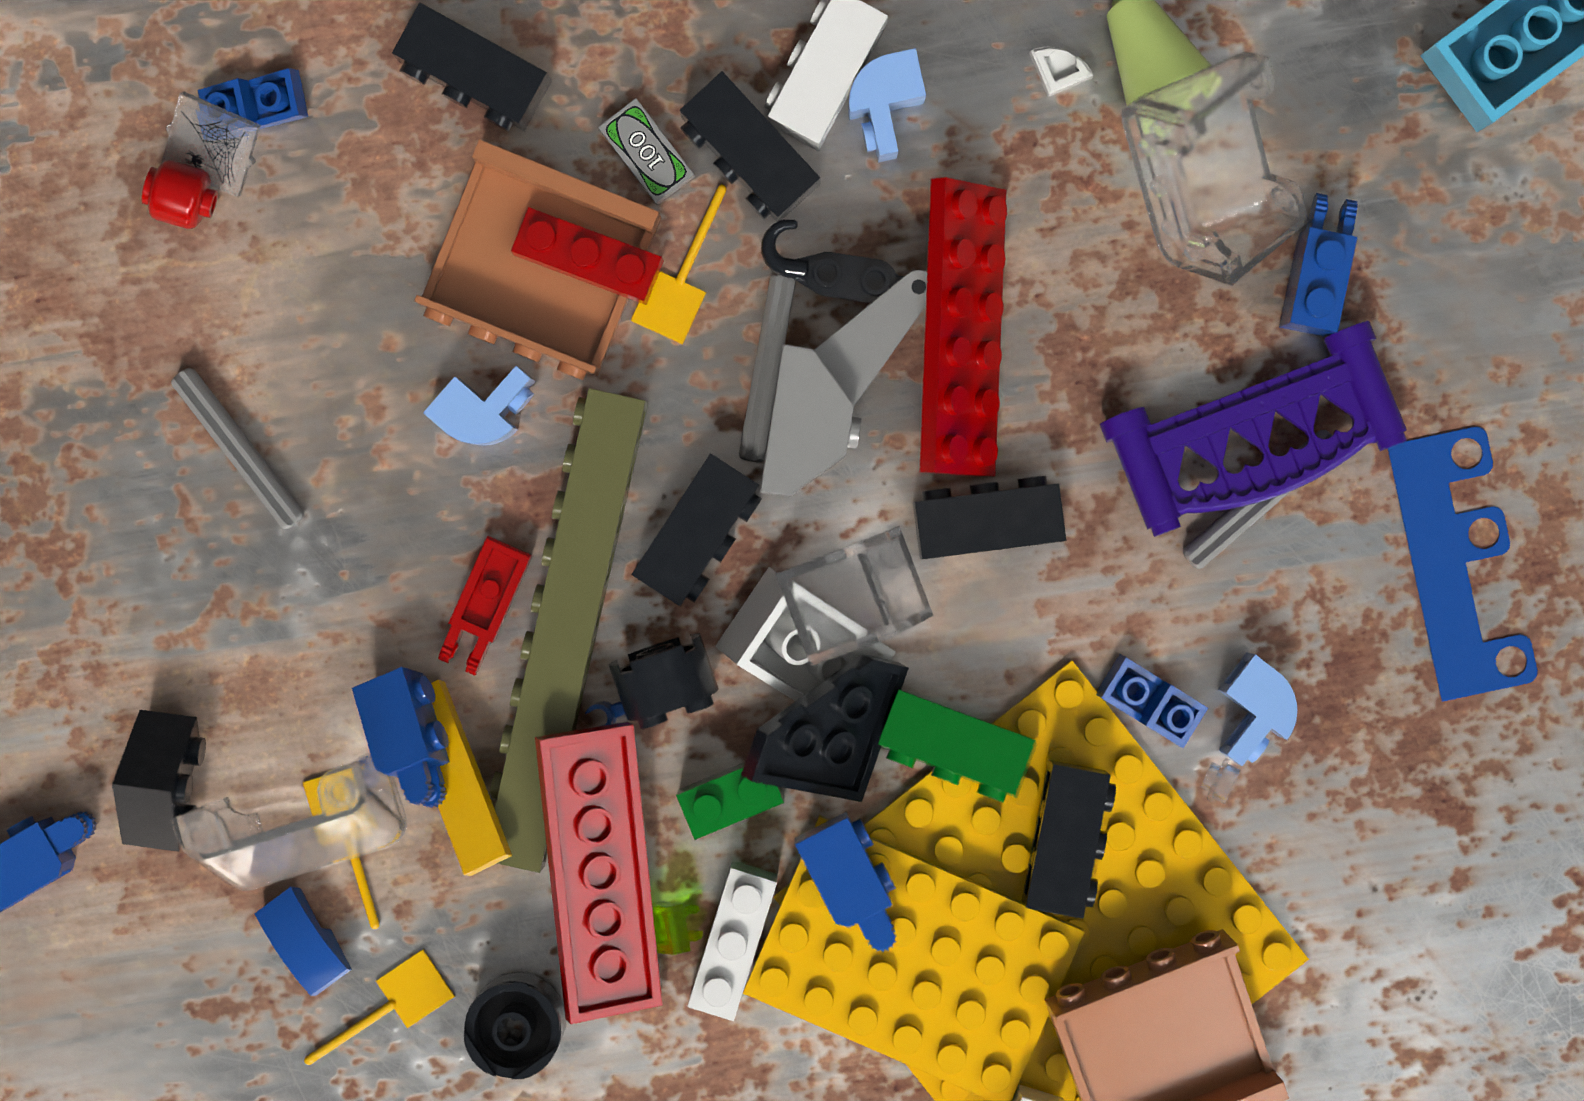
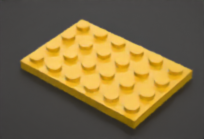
M819 815L814 828L831 819ZM870 837L874 845L866 850L874 866L883 862L896 889L888 892L891 897L892 906L886 908L891 923L894 925L896 943H893V948L890 947L889 951L884 950L882 952L879 950L877 952L875 948L872 949V946L868 944L869 940H866L858 923L848 928L834 922L803 859L800 858L745 984L743 994L989 1101H1012L1049 1016L1044 999L1056 995V992L1061 988L1085 931L1078 926L1043 911L1025 908L1024 904L1018 900Z

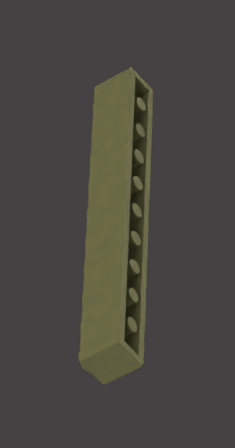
M589 388L587 398L579 397L576 403L573 425L580 426L576 445L568 444L565 452L562 471L570 474L566 492L558 490L554 501L552 518L559 520L555 539L548 537L544 546L541 565L549 568L545 586L537 584L534 591L531 612L538 613L534 632L526 631L520 659L528 660L524 679H515L510 699V706L517 707L513 726L505 725L499 749L500 753L507 754L503 772L495 771L490 787V799L496 801L495 812L513 855L497 864L540 873L546 864L548 854L535 737L576 730L648 408V402L645 400Z

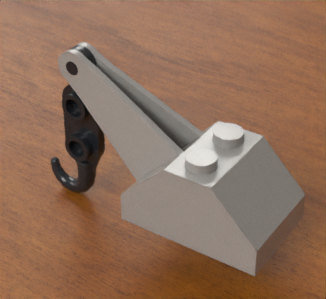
M781 220L772 224L765 231L761 241V254L765 264L774 273L786 278H792L818 295L871 304L815 350L783 345L761 492L785 497L793 496L845 458L847 448L856 449L862 418L852 417L854 406L925 308L927 291L926 271L915 270L906 276H899L890 264L879 259L834 252H821L798 259L781 256L776 250L777 237L786 230L796 229L798 227L796 220Z

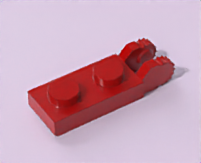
M487 536L448 623L451 624V627L438 655L439 660L448 663L454 658L464 630L479 637L466 661L467 666L465 672L474 676L477 674L490 643H494L533 557L532 554L492 536Z

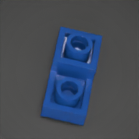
M292 68L250 80L236 78L198 90L204 124L217 123L215 124L216 126L225 129L228 124L227 130L232 135L309 117L299 70ZM205 126V129L209 131L210 128L208 126ZM220 128L212 129L214 132L217 131L216 134L218 136L220 134L222 136L226 135V132H223L226 130Z
M1121 654L1117 657L1096 694L1181 748L1185 747L1208 710V707Z
M289 887L254 913L280 958L310 996H317L352 970L332 930L321 928L301 888Z

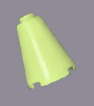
M1155 0L1112 1V8L1107 13V21L1129 118L1135 129L1139 130L1141 123L1144 124L1147 131L1173 124L1194 113L1195 109L1192 103L1204 95L1207 103L1216 96L1222 88V80L1218 72Z

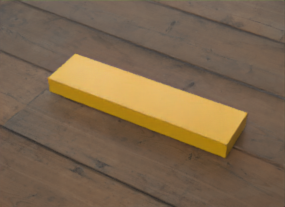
M436 680L431 683L435 692V701L432 704L436 718L443 725L448 736L449 744L446 747L450 762L440 766L445 782L443 786L446 788L445 793L447 794L445 795V800L442 801L443 804H439L438 808L463 874L472 876L513 855L447 685L444 681Z

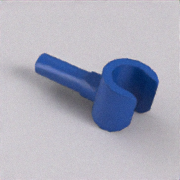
M600 701L590 706L585 712L587 714L595 709L603 710L607 715V723L600 726L615 724L618 717L625 715L620 701L614 704Z

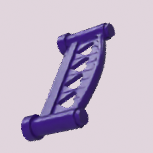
M1370 321L1355 324L1324 338L1330 357L1152 425L1145 407L1132 409L1100 423L1099 425L1106 443L1113 442L1147 530L1151 529L1153 536L1157 537L1180 528L1181 525L1178 518L1186 513H1204L1233 509L1281 496L1327 474L1370 443H1376L1379 451H1383L1406 442L1407 438L1404 432L1407 431V428L1372 345V342L1377 338ZM1320 395L1350 415L1352 427L1349 431L1340 432L1335 430L1329 439H1321L1316 436L1314 424ZM1275 412L1305 432L1307 444L1304 448L1294 449L1290 447L1284 456H1275L1270 452L1269 440ZM1230 429L1261 451L1262 461L1258 466L1245 464L1242 471L1236 474L1230 473L1224 468L1223 461ZM1185 446L1216 468L1217 478L1213 483L1206 484L1200 481L1197 488L1192 491H1187L1180 487L1178 477Z

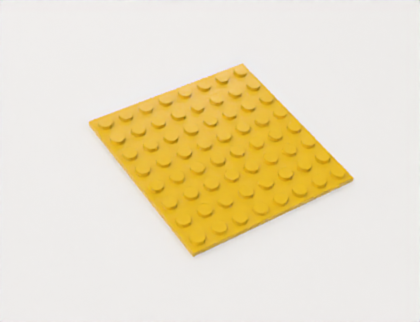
M1072 660L991 723L1037 742L1036 750L1018 798L1006 795L1005 801L1002 803L976 793L979 784L961 778L957 786L931 776L932 771H930L864 824L869 836L1022 902L1048 760L1105 770L1111 775L1109 783L1116 784V794L1112 811H1104L1100 830L1107 832V841L1102 860H1094L1091 878L1098 879L1094 906L1085 908L1083 919L1045 912L1078 926L1085 931L1061 988L1074 983L1085 984L1100 978L1104 971L1115 966L1123 965L1128 967L1143 961L1149 953L1157 949L1176 948L1191 942L1193 936L1207 930L1219 931L1223 929L1238 945L1240 952L1235 953L1251 1004L1255 1003L1309 960L1106 702L1096 695L1097 691ZM788 885L773 896L779 905ZM1049 1014L1019 1084L1062 1097L1064 1101H1080ZM907 1065L934 1101H989Z

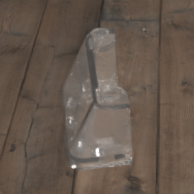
M1243 52L1141 95L1126 106L1121 113L1122 125L1160 252L1166 260L1180 269L1231 286L1309 222L1303 200V192L1298 184L1290 179L1270 174L1252 99L1262 100L1271 94L1275 88L1274 70L1269 56Z
M370 752L359 756L357 760L337 766L323 775L317 789L323 813L263 831L258 812L254 814L237 812L231 807L229 797L206 803L171 818L181 849L232 888L241 891L254 890L386 849L399 842L407 828L406 813L395 778L375 770Z

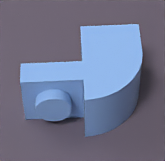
M916 48L875 58L861 69L851 87L848 106L849 120L868 116L869 122L861 123L863 138L867 152L876 151L878 163L897 159L899 152L890 111L924 104L926 98Z
M515 366L490 396L484 400L462 379L454 377L423 413L445 433L456 440L479 446L497 444L510 438L519 430L505 416L509 411L516 415L527 405L534 395L529 388L536 381L521 368Z
M1246 652L1218 689L1247 712L1240 724L1219 749L1221 753L1240 766H1243L1247 760L1253 763L1260 757L1269 744V739L1266 738V735L1270 730L1277 736L1288 740L1294 730L1297 719L1296 697L1288 681L1256 654Z

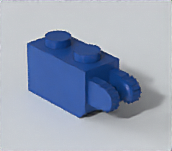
M1316 193L1314 196L1307 228L1299 234L1296 242L1279 328L1323 337L1338 332L1358 238L1357 236H1352L1358 201L1349 199L1344 201L1339 211L1337 231L1332 232L1323 230L1325 216L1328 211V195Z
M400 667L353 687V695L375 770L388 776L397 777L401 790H404L405 800H409V803L423 804V806L430 808L443 804L442 801L445 800L447 793H445L446 788L443 786L445 782L440 766L450 763L446 751L449 741L445 728L436 718L432 704L435 701V692L429 679L421 672Z
M80 811L78 814L75 813L69 817H64V820H59L56 823L53 817L36 822L33 816H30L6 830L10 838L0 844V913L73 870L76 856L71 849L84 842L86 838H91V835L95 834L94 831L97 829L96 818H93L92 814H88L87 811L84 813Z
M846 811L795 837V846L834 922L848 928L858 923L866 940H869L868 944L872 946V949L875 948L877 952L879 950L882 952L884 950L889 951L890 947L893 948V943H896V934H894V925L891 923L886 908L892 906L891 897L888 892L896 889L883 862L874 866L866 850L874 844L862 820L858 819L852 822Z

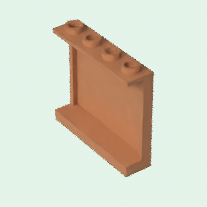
M479 139L472 155L475 165L423 295H416L414 302L426 307L423 316L448 327L451 326L453 319L470 325L468 334L495 345L497 337L515 343L512 352L539 363L541 356L545 355L560 361L557 367L558 371L580 380H584L586 373L598 377L629 298L516 257L511 252L512 246L528 207L649 251L662 217L659 211Z
M1223 929L1200 932L1192 937L1191 942L1173 949H1157L1149 953L1143 961L1128 967L1120 965L1109 968L1101 974L1100 978L1085 984L1074 983L1060 988L1056 995L1044 999L1080 1101H1285L1289 1099L1284 1082L1273 1069L1235 953L1240 952L1239 947Z

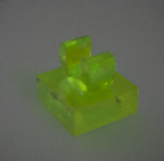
M665 901L652 903L657 953L677 955L691 951L690 942L700 940L703 937V931L687 930L686 917L700 912L699 906Z

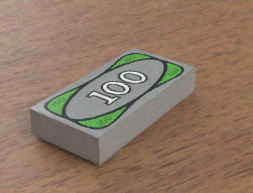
M634 99L598 127L656 205H659L695 177L694 173L637 99Z

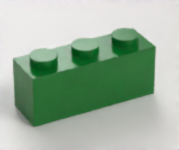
M898 690L878 743L882 748L889 750L886 757L888 760L912 769L916 761L934 767L931 776L957 786L961 778L979 784L976 793L1004 803L1006 795L1018 798L1037 747L1036 740Z

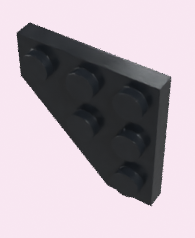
M861 654L757 728L741 775L751 782L862 802L881 746L878 744L898 690H901L909 668L896 661Z

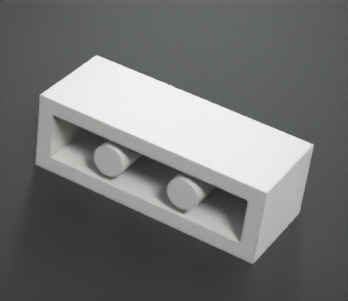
M820 0L810 20V23L815 25L816 28L808 42L801 39L798 41L787 63L788 66L793 68L785 85L780 82L775 84L765 103L764 108L770 110L768 121L773 127L819 151L850 94L856 76L866 65L886 28L888 15L860 0Z
M732 860L687 1007L734 1021L777 885L778 874Z

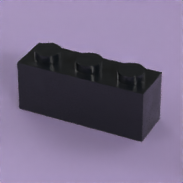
M420 2L392 51L394 57L402 64L399 70L401 73L422 85L426 84L428 78L445 87L441 93L444 97L464 108H467L470 102L487 110L484 115L486 120L508 132L512 125L523 131L526 130L552 82L546 71Z
M723 71L679 110L681 118L685 121L680 127L682 132L698 149L705 144L718 157L713 162L715 168L731 185L736 180L742 183L750 192L745 200L762 219L765 220L771 215L777 222L783 220L820 185L821 178Z
M710 453L631 575L678 606H682L686 599L695 603L710 580L703 575L705 569L713 558L721 563L736 538L729 534L739 518L748 522L761 502L762 498L755 494L760 485Z
M1045 475L1017 479L1018 489L999 491V483L990 482L970 485L971 495L952 497L951 488L922 491L923 501L913 502L920 559L1067 541L1059 483L1047 485Z
M1048 760L1021 900L1025 908L1083 919L1085 908L1094 906L1098 888V879L1091 878L1094 860H1102L1107 841V832L1100 830L1104 811H1112L1116 794V784L1109 783L1111 775L1105 770Z

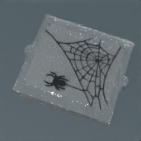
M183 91L179 94L173 121L166 126L169 136L162 163L166 160H173L204 169L210 175L211 186L239 197L243 191L248 169L256 162L252 155L261 125Z

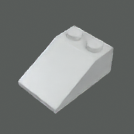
M768 567L715 646L738 666L794 701H797L861 654L891 660L896 653L893 649L770 567Z

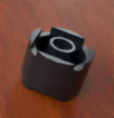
M700 633L690 634L692 644L681 645L679 637L627 654L630 664L621 668L617 660L609 664L628 721H638L640 729H646L666 722L668 720L666 713L685 707L686 713H693L714 705L712 694L717 692L719 688Z
M530 972L509 973L495 978L480 991L470 1005L466 1015L464 1044L470 1058L482 1071L492 1076L497 1075L504 1078H512L511 1080L525 1079L537 1074L552 1060L563 1038L566 1019L562 1000L549 983ZM510 1018L513 1021L521 1020L524 1023L521 1032L517 1028L512 1031L506 1028Z

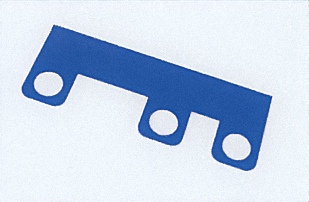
M1470 427L1406 441L1389 448L1388 453L1441 701L1444 702L1531 683L1537 677L1538 671L1532 643L1527 636L1515 635L1487 642L1482 641L1466 566L1467 562L1503 555L1509 550L1510 539L1504 513L1498 507H1487L1455 514L1449 486L1450 482L1483 476L1492 470L1493 459L1486 431L1480 427ZM1464 438L1475 440L1482 449L1481 461L1471 469L1458 467L1451 455L1454 444ZM1480 518H1488L1494 521L1499 529L1498 541L1487 549H1480L1474 546L1468 535L1471 524ZM1505 647H1517L1526 656V667L1518 676L1507 677L1497 669L1496 657Z

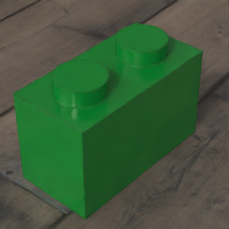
M745 762L679 789L676 797L693 838L696 840L783 804L785 796L781 787L751 782L741 775Z

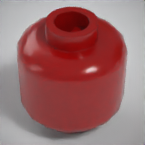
M166 160L158 168H150L144 182L141 201L142 204L148 205L149 214L155 220L185 229H193L201 222L203 216L207 218L212 217L217 204L218 190L210 188V175L204 169L173 160Z

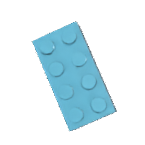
M1494 0L1420 56L1474 130L1479 132L1494 123L1584 56V0Z

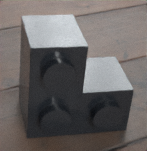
M139 710L112 782L122 844L179 852L185 834L193 833L197 820V806L191 805L190 802L193 789L192 772L194 766L202 765L206 751V739L199 737L197 717Z

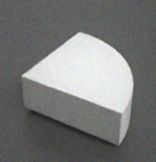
M1046 46L1032 49L1029 53L1048 97L1092 79L1094 76L1084 60L1068 51Z

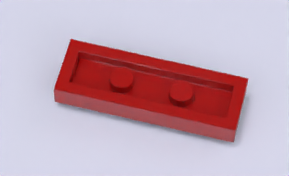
M530 207L527 209L511 249L512 254L516 257L647 305L664 262L662 256Z

